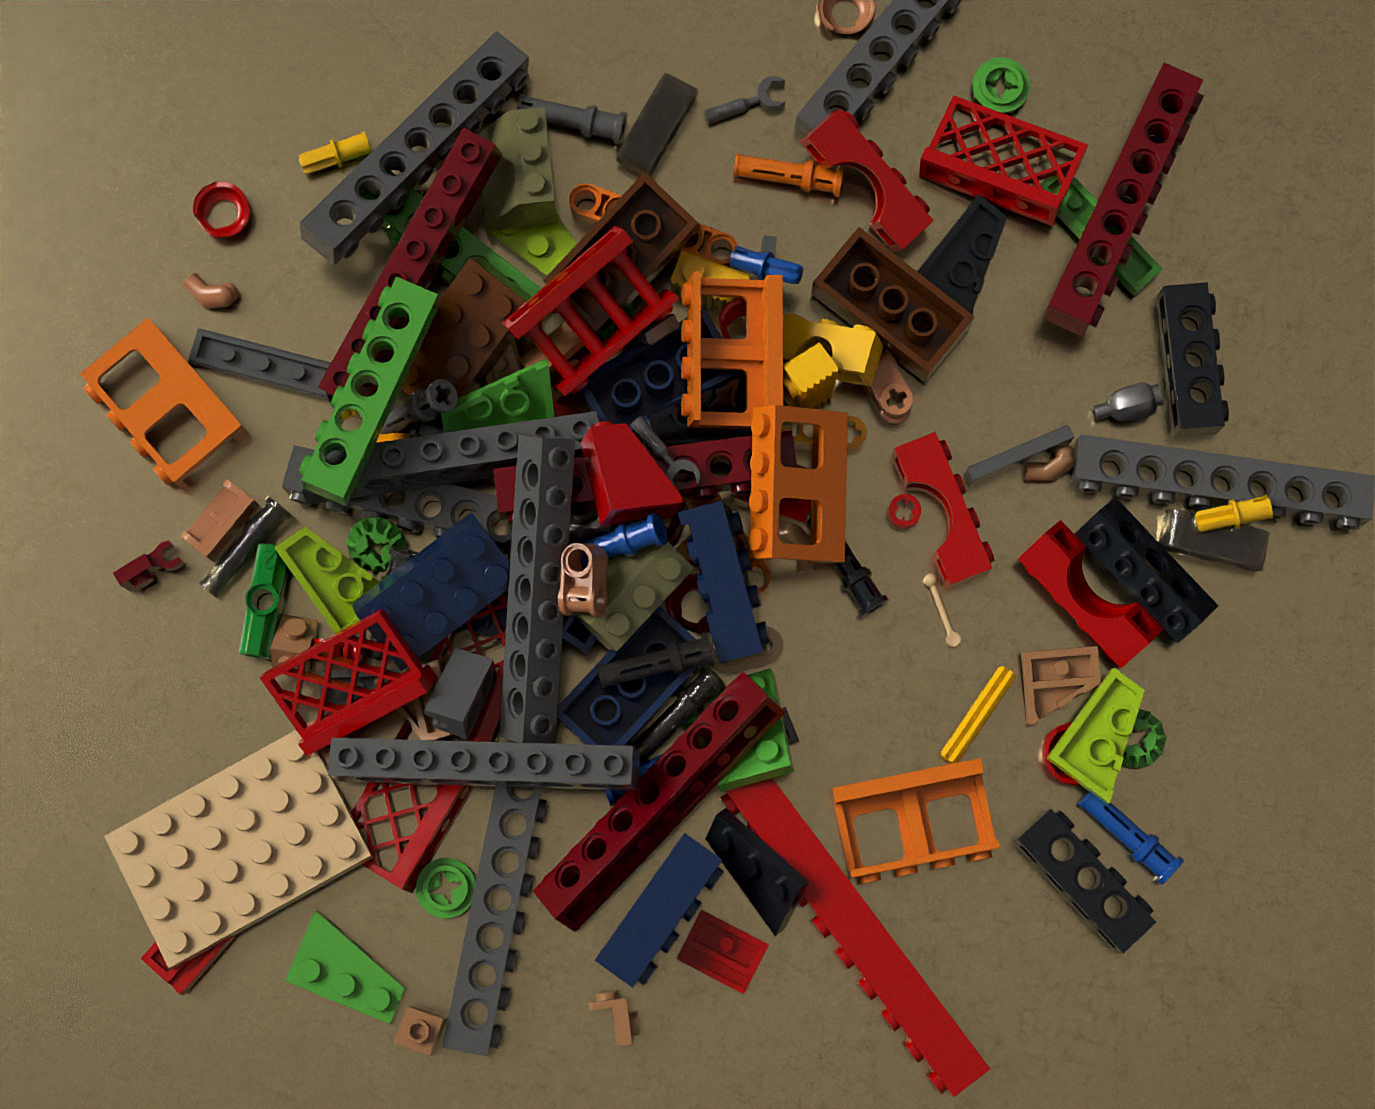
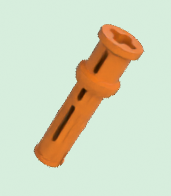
M737 153L733 177L739 176L801 186V190H804V192L809 193L811 190L832 192L834 197H840L845 166L839 165L838 167L822 169L819 165L815 164L814 160L799 164Z

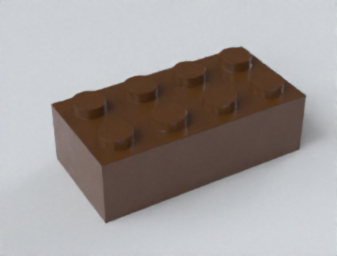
M644 172L542 281L548 284L608 231L617 226L624 229L633 240L626 247L628 249L627 255L650 283L702 227ZM607 263L598 271L600 274L598 279L623 310L639 295L615 264ZM579 287L569 296L571 298L569 302L571 306L600 335L613 322L587 288L582 289Z
M860 227L856 229L812 284L811 294L853 327L854 325H864L872 328L882 342L883 350H888L896 361L925 383L970 329L975 318L974 315Z
M469 258L439 300L440 306L401 390L411 396L413 392L421 388L427 389L431 382L438 379L449 381L455 387L458 398L477 390L515 338L504 327L502 322L527 302L531 296L483 258ZM446 392L439 393L437 398L445 395ZM439 412L437 418L442 421L441 413Z

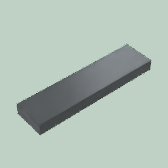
M198 328L188 359L190 365L330 401L331 394L318 388V385L331 362Z

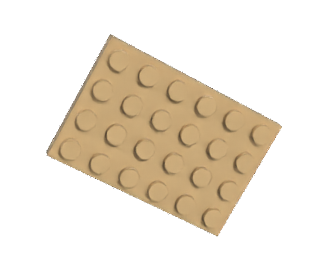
M296 730L104 836L169 969H173L187 960L190 961L215 947L219 942L240 933L374 858L333 778L328 776V768L319 751L317 750L306 756L298 745L302 738Z

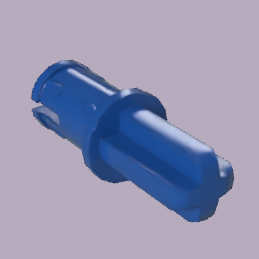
M736 246L735 251H732L730 256V268L757 275L760 280H764L767 275H782L783 282L799 284L802 279V265L775 258L774 254L769 251L761 253Z

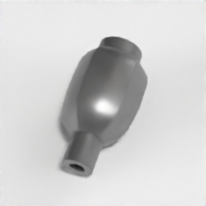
M1140 382L1115 391L1108 399V402L1095 405L1094 411L1097 420L1112 416L1119 421H1133L1154 414L1156 407L1163 405V399L1158 384L1150 386L1148 383Z

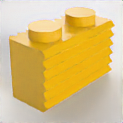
M682 251L671 277V291L678 294L681 298L682 285L687 283L693 272H701V278L751 280V275ZM701 296V305L706 304L707 308L712 306L714 310L719 308L721 312L728 302L737 297Z
M817 343L783 365V406L815 409V406H821V402L826 403L827 398H833L838 366L820 343Z

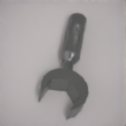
M777 76L766 77L758 86L757 96L749 99L738 98L705 110L704 114L708 124L745 112L749 106L757 103L767 111L781 110L785 107V101L773 102L768 92L772 86H785V80Z
M642 416L631 423L630 426L641 437L653 454L667 463L669 468L666 476L673 485V481L680 473L694 475L699 487L700 471L694 463L688 460H678L675 462L669 455L668 447Z

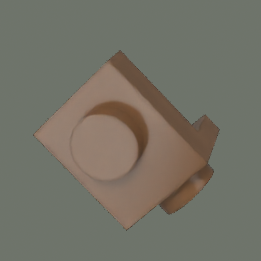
M286 614L281 615L270 648L272 668L314 646L313 639H316L319 630L318 620ZM310 659L307 660L305 670L307 672H310Z
M619 991L596 994L597 1001L589 1002V1011L612 1008L617 1047L632 1045L633 1036L640 1035L637 1012L630 1013L628 997L619 998Z

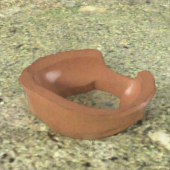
M818 0L816 7L822 23L828 29L842 34H854L862 31L872 21L876 11L874 0H849L857 5L860 14L855 22V26L843 28L837 26V22L832 16L833 6L842 0Z

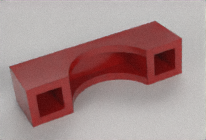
M841 109L831 112L799 142L822 169L844 165L857 169L867 177L874 189L876 198L875 212L869 225L892 252L903 250L934 221L928 214L930 208L921 197L913 196L905 187L907 181L896 168L892 167L890 169L882 159L884 154L880 147L870 139L867 141L859 132L860 125L853 115L847 111L843 112Z
M936 432L895 447L892 452V458L905 489H919L932 494L943 504L948 514L949 532L947 539L934 554V559L947 590L989 574L992 570L991 563L995 561L989 543L987 541L981 542L976 530L980 528L978 516L973 507L967 508L962 495L966 494L965 485L959 473L953 475L948 461L952 460V456L944 439L939 441Z
M1060 520L1028 548L1018 560L1025 566L1027 572L1048 590L1053 600L1063 606L1076 620L1079 628L1093 638L1102 648L1103 653L1122 668L1149 645L1164 629L1139 602L1125 605L1114 604L1102 599L1090 588L1082 569V559L1086 546Z

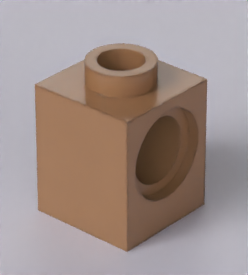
M413 1005L407 1006L394 1044L427 1056L435 1055L448 1018Z

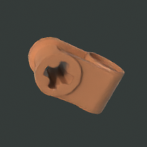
M885 350L881 354L872 387L861 386L871 398L884 421L890 424H900L907 420L911 414L913 395L902 377L892 354ZM890 399H894L896 403L903 401L902 408L898 409L896 405L889 407Z
M575 543L569 545L563 551L558 594V606L562 615L570 616L574 612L590 613L592 617L600 618L605 613L607 607L608 555L601 546ZM584 552L587 553L589 559L585 570L581 565V557ZM580 598H586V601H581Z

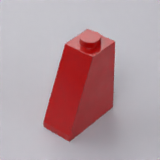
M604 421L596 423L588 429L581 442V447L600 525L639 522L647 519L648 514L654 512L661 519L672 518L683 503L682 496L626 423L612 424V422Z

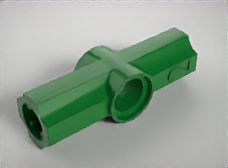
M258 544L251 587L245 596L247 609L239 648L240 655L259 659H271L270 648L279 624L280 615L285 608L283 596L288 567L274 549L277 545ZM265 593H271L274 600L272 606L267 610H258V598Z

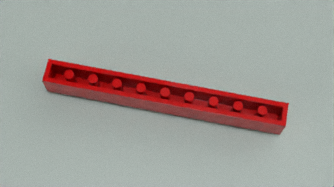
M770 778L724 791L725 795L720 799L734 816L740 813L748 823L747 827L809 882L798 904L802 908L808 904L816 915L811 921L824 938L831 935L839 945V948L834 951L847 969H850L852 966L856 968L862 976V979L857 982L871 1001L877 997L886 1008L881 1012V1015L894 1032L900 1028L909 1039L904 1046L915 1061L919 1063L924 1059L933 1071L927 1077L942 1095L947 1091L952 1097H955L988 1072L990 1067L774 779Z

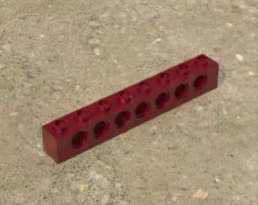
M1163 63L1054 292L1043 320L1084 337L1089 325L1094 328L1097 327L1105 310L1104 307L1099 305L1103 294L1109 297L1112 295L1119 280V276L1113 273L1117 264L1126 265L1134 247L1128 244L1132 233L1140 235L1148 217L1142 211L1146 202L1154 205L1162 187L1161 184L1156 182L1160 172L1168 175L1176 157V154L1170 151L1174 143L1182 145L1190 128V125L1184 121L1188 113L1196 115L1204 98V95L1198 93L1204 79ZM1163 107H1170L1174 109L1176 113H1168L1163 109ZM1149 137H1157L1162 141V143H1154L1149 139ZM1134 167H1144L1149 173H1139ZM1120 197H1130L1135 203H1124ZM1105 227H1115L1121 234L1113 235ZM1091 257H1100L1107 265H1096L1092 262ZM1084 287L1091 292L1092 296H1082L1076 291V288Z
M463 127L321 379L318 388L334 396L339 386L345 387L350 376L347 373L348 364L355 352L361 353L366 342L362 340L365 327L370 319L376 320L381 310V307H378V302L385 286L391 287L395 278L398 277L425 289L429 287L503 155L495 144ZM401 316L395 317L390 321L389 326L394 329H403L407 326L409 320ZM380 350L374 355L373 359L379 363H386L392 352ZM363 384L358 389V394L367 397L374 384Z
M792 430L781 432V464L785 467L797 468ZM752 436L667 446L669 455L675 462L678 460L691 461L700 471L699 487L694 476L687 482H680L676 479L673 481L675 488L682 497L694 495L695 500H707L717 497L716 492L731 491L732 495L751 493L752 471L747 464L752 456ZM646 449L666 475L669 468L667 463L663 459L656 457L650 449ZM584 457L574 458L573 481L579 482L583 487L578 495L572 496L571 511L582 510L583 514H597ZM724 462L731 467V472L725 477H717L712 474L710 469L715 463ZM516 466L494 468L498 513L501 520L508 519V523L513 524Z
M744 671L728 684L714 702L649 767L647 772L639 779L638 791H626L622 798L604 817L597 821L596 825L533 890L555 920L576 932L786 713Z

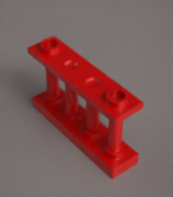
M617 226L608 231L502 322L504 327L517 340L522 336L525 338L530 337L562 376L553 385L564 396L569 393L575 394L583 389L589 382L588 376L654 320L660 321L668 316L674 309L672 304L679 299L675 293L666 288L659 294L627 255L628 249L626 247L633 240L624 229ZM607 263L615 264L647 303L631 318L598 279L600 276L598 271ZM579 287L582 289L587 288L618 326V329L603 342L598 339L569 303L571 301L569 296ZM551 311L559 313L590 351L574 367L541 328V320Z

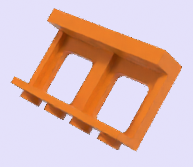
M693 272L687 283H683L681 291L682 306H687V320L682 321L681 327L682 342H687V357L682 358L681 364L682 379H687V394L682 395L681 401L682 416H687V427L751 429L753 408L771 405L783 406L782 275H767L764 280L701 278V272ZM701 296L739 297L744 299L746 302V337L744 339L701 338ZM701 369L743 371L746 374V411L743 413L701 411Z
M149 317L80 373L88 383L83 387L86 393L97 405L103 401L110 408L111 411L106 416L119 431L125 428L128 429L134 436L130 444L143 458L148 455L153 458L158 464L153 470L167 486L173 482L180 489L184 488L187 484L183 479L232 438L238 442L249 433ZM136 351L141 353L159 374L160 380L129 408L121 409L100 385V379L130 353ZM184 405L205 427L207 433L199 443L173 464H169L146 438V434L174 409Z
M782 405L753 408V418L751 421L752 456L750 468L752 472L751 494L749 498L751 509L750 533L748 536L750 546L749 559L810 561V563L845 562L848 413ZM784 422L813 425L812 469L785 467L781 464V426ZM782 498L811 500L810 545L789 544L780 541L779 503Z
M981 758L832 788L831 795L849 879L858 877L859 884H865L881 880V872L895 870L896 877L918 873L917 865L932 862L933 869L956 865L955 857L969 855L970 862L992 858L991 850L1001 847L999 840L996 841L982 778L984 770ZM962 794L967 795L972 806L978 843L973 846L940 852L935 848L927 804L932 800ZM892 809L897 814L905 856L902 860L866 867L861 862L853 820L858 815Z

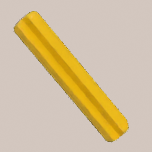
M1004 666L997 668L941 751V756L946 761L953 764L961 760L1015 680L1016 675Z

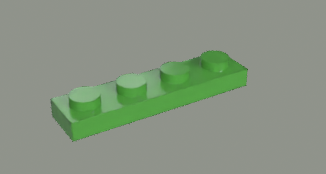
M1068 171L1063 172L1064 177H1066ZM1056 175L1047 178L1040 184L1043 190L1056 195L1061 187ZM1074 177L1063 201L1058 217L1080 239L1098 200L1076 177ZM1105 227L1113 235L1121 234L1115 227ZM1131 236L1128 244L1134 247L1126 265L1117 264L1113 274L1119 276V281L1135 296L1159 275L1163 268ZM1097 257L1104 265H1107L1102 258Z

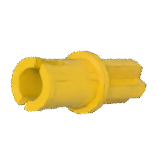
M364 131L361 134L334 142L332 139L328 145L301 153L299 161L304 173L310 174L337 164L339 167H342L343 162L370 154L372 151Z
M1268 495L1238 502L1232 499L1229 500L1228 505L1201 510L1195 514L1196 526L1200 532L1232 525L1235 529H1239L1242 524L1273 518L1272 505Z

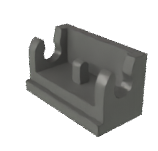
M455 647L424 709L425 715L434 718L433 727L468 740L497 680L493 659Z

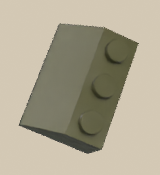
M545 107L508 111L477 134L495 144L503 154L482 191L485 230L493 231L558 223Z
M668 541L666 545L660 547L654 544L639 549L638 553L633 556H625L622 553L609 557L606 585L607 607L605 613L600 618L592 617L590 613L574 612L573 616L606 649L618 651L689 575L694 567ZM580 598V600L586 601V598Z

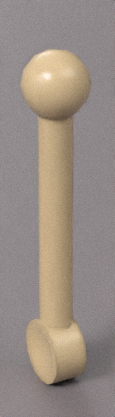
M929 573L924 577V583L931 589L946 629V643L950 647H956L961 642V637L953 630L937 587L938 577L933 573Z

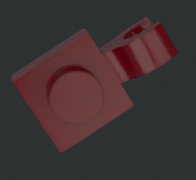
M164 541L148 555L142 554L113 572V575L119 585L128 591L132 588L140 590L154 580L152 576L160 572L159 569L163 568L168 571H174L179 569L184 564V561L177 557L167 562L165 560V553L171 550L174 545L170 541Z

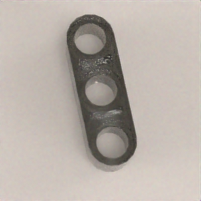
M666 72L658 82L623 142L616 161L640 175L646 172L651 177L690 112L699 90Z
M1167 509L1164 513L1158 542L1171 553L1244 570L1263 571L1271 533L1246 525H1240L1239 529H1235L1232 525L1200 532L1196 526L1195 513Z

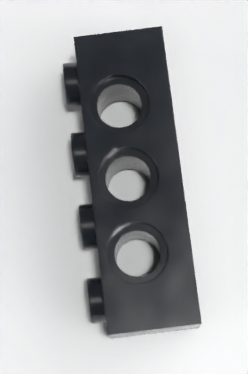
M1208 282L1163 286L1157 295L1173 436L1218 433L1225 426V422L1229 420V408L1227 401L1222 400L1220 386H1224L1225 375L1223 365L1217 364L1216 351L1220 349V334L1218 329H1213L1212 315H1215L1216 312L1215 296L1213 293H1209ZM1190 317L1197 322L1198 330L1190 331L1186 329L1182 324V318ZM1193 352L1198 354L1202 359V366L1195 367L1189 364L1186 359V353ZM1191 388L1203 390L1207 397L1206 402L1200 403L1195 401L1190 393Z
M1116 497L1101 508L1075 533L1082 543L1177 643L1196 629L1219 606Z
M1052 809L1046 810L1013 840L1014 843L1117 954H1124L1157 923L1150 916L1154 912L1152 907L1141 896L1137 895L1134 898L1124 888L1127 884L1125 878L1114 867L1111 866L1107 869L1097 859L1101 855L1099 850L1088 839L1085 838L1081 841L1071 831L1075 826L1062 811L1058 810L1055 813ZM1056 840H1063L1069 846L1070 854L1065 861L1057 860L1052 854L1051 848ZM1083 868L1092 870L1096 876L1095 885L1089 890L1081 887L1078 882V874ZM1110 896L1118 898L1122 904V911L1116 918L1108 916L1104 909L1105 901Z

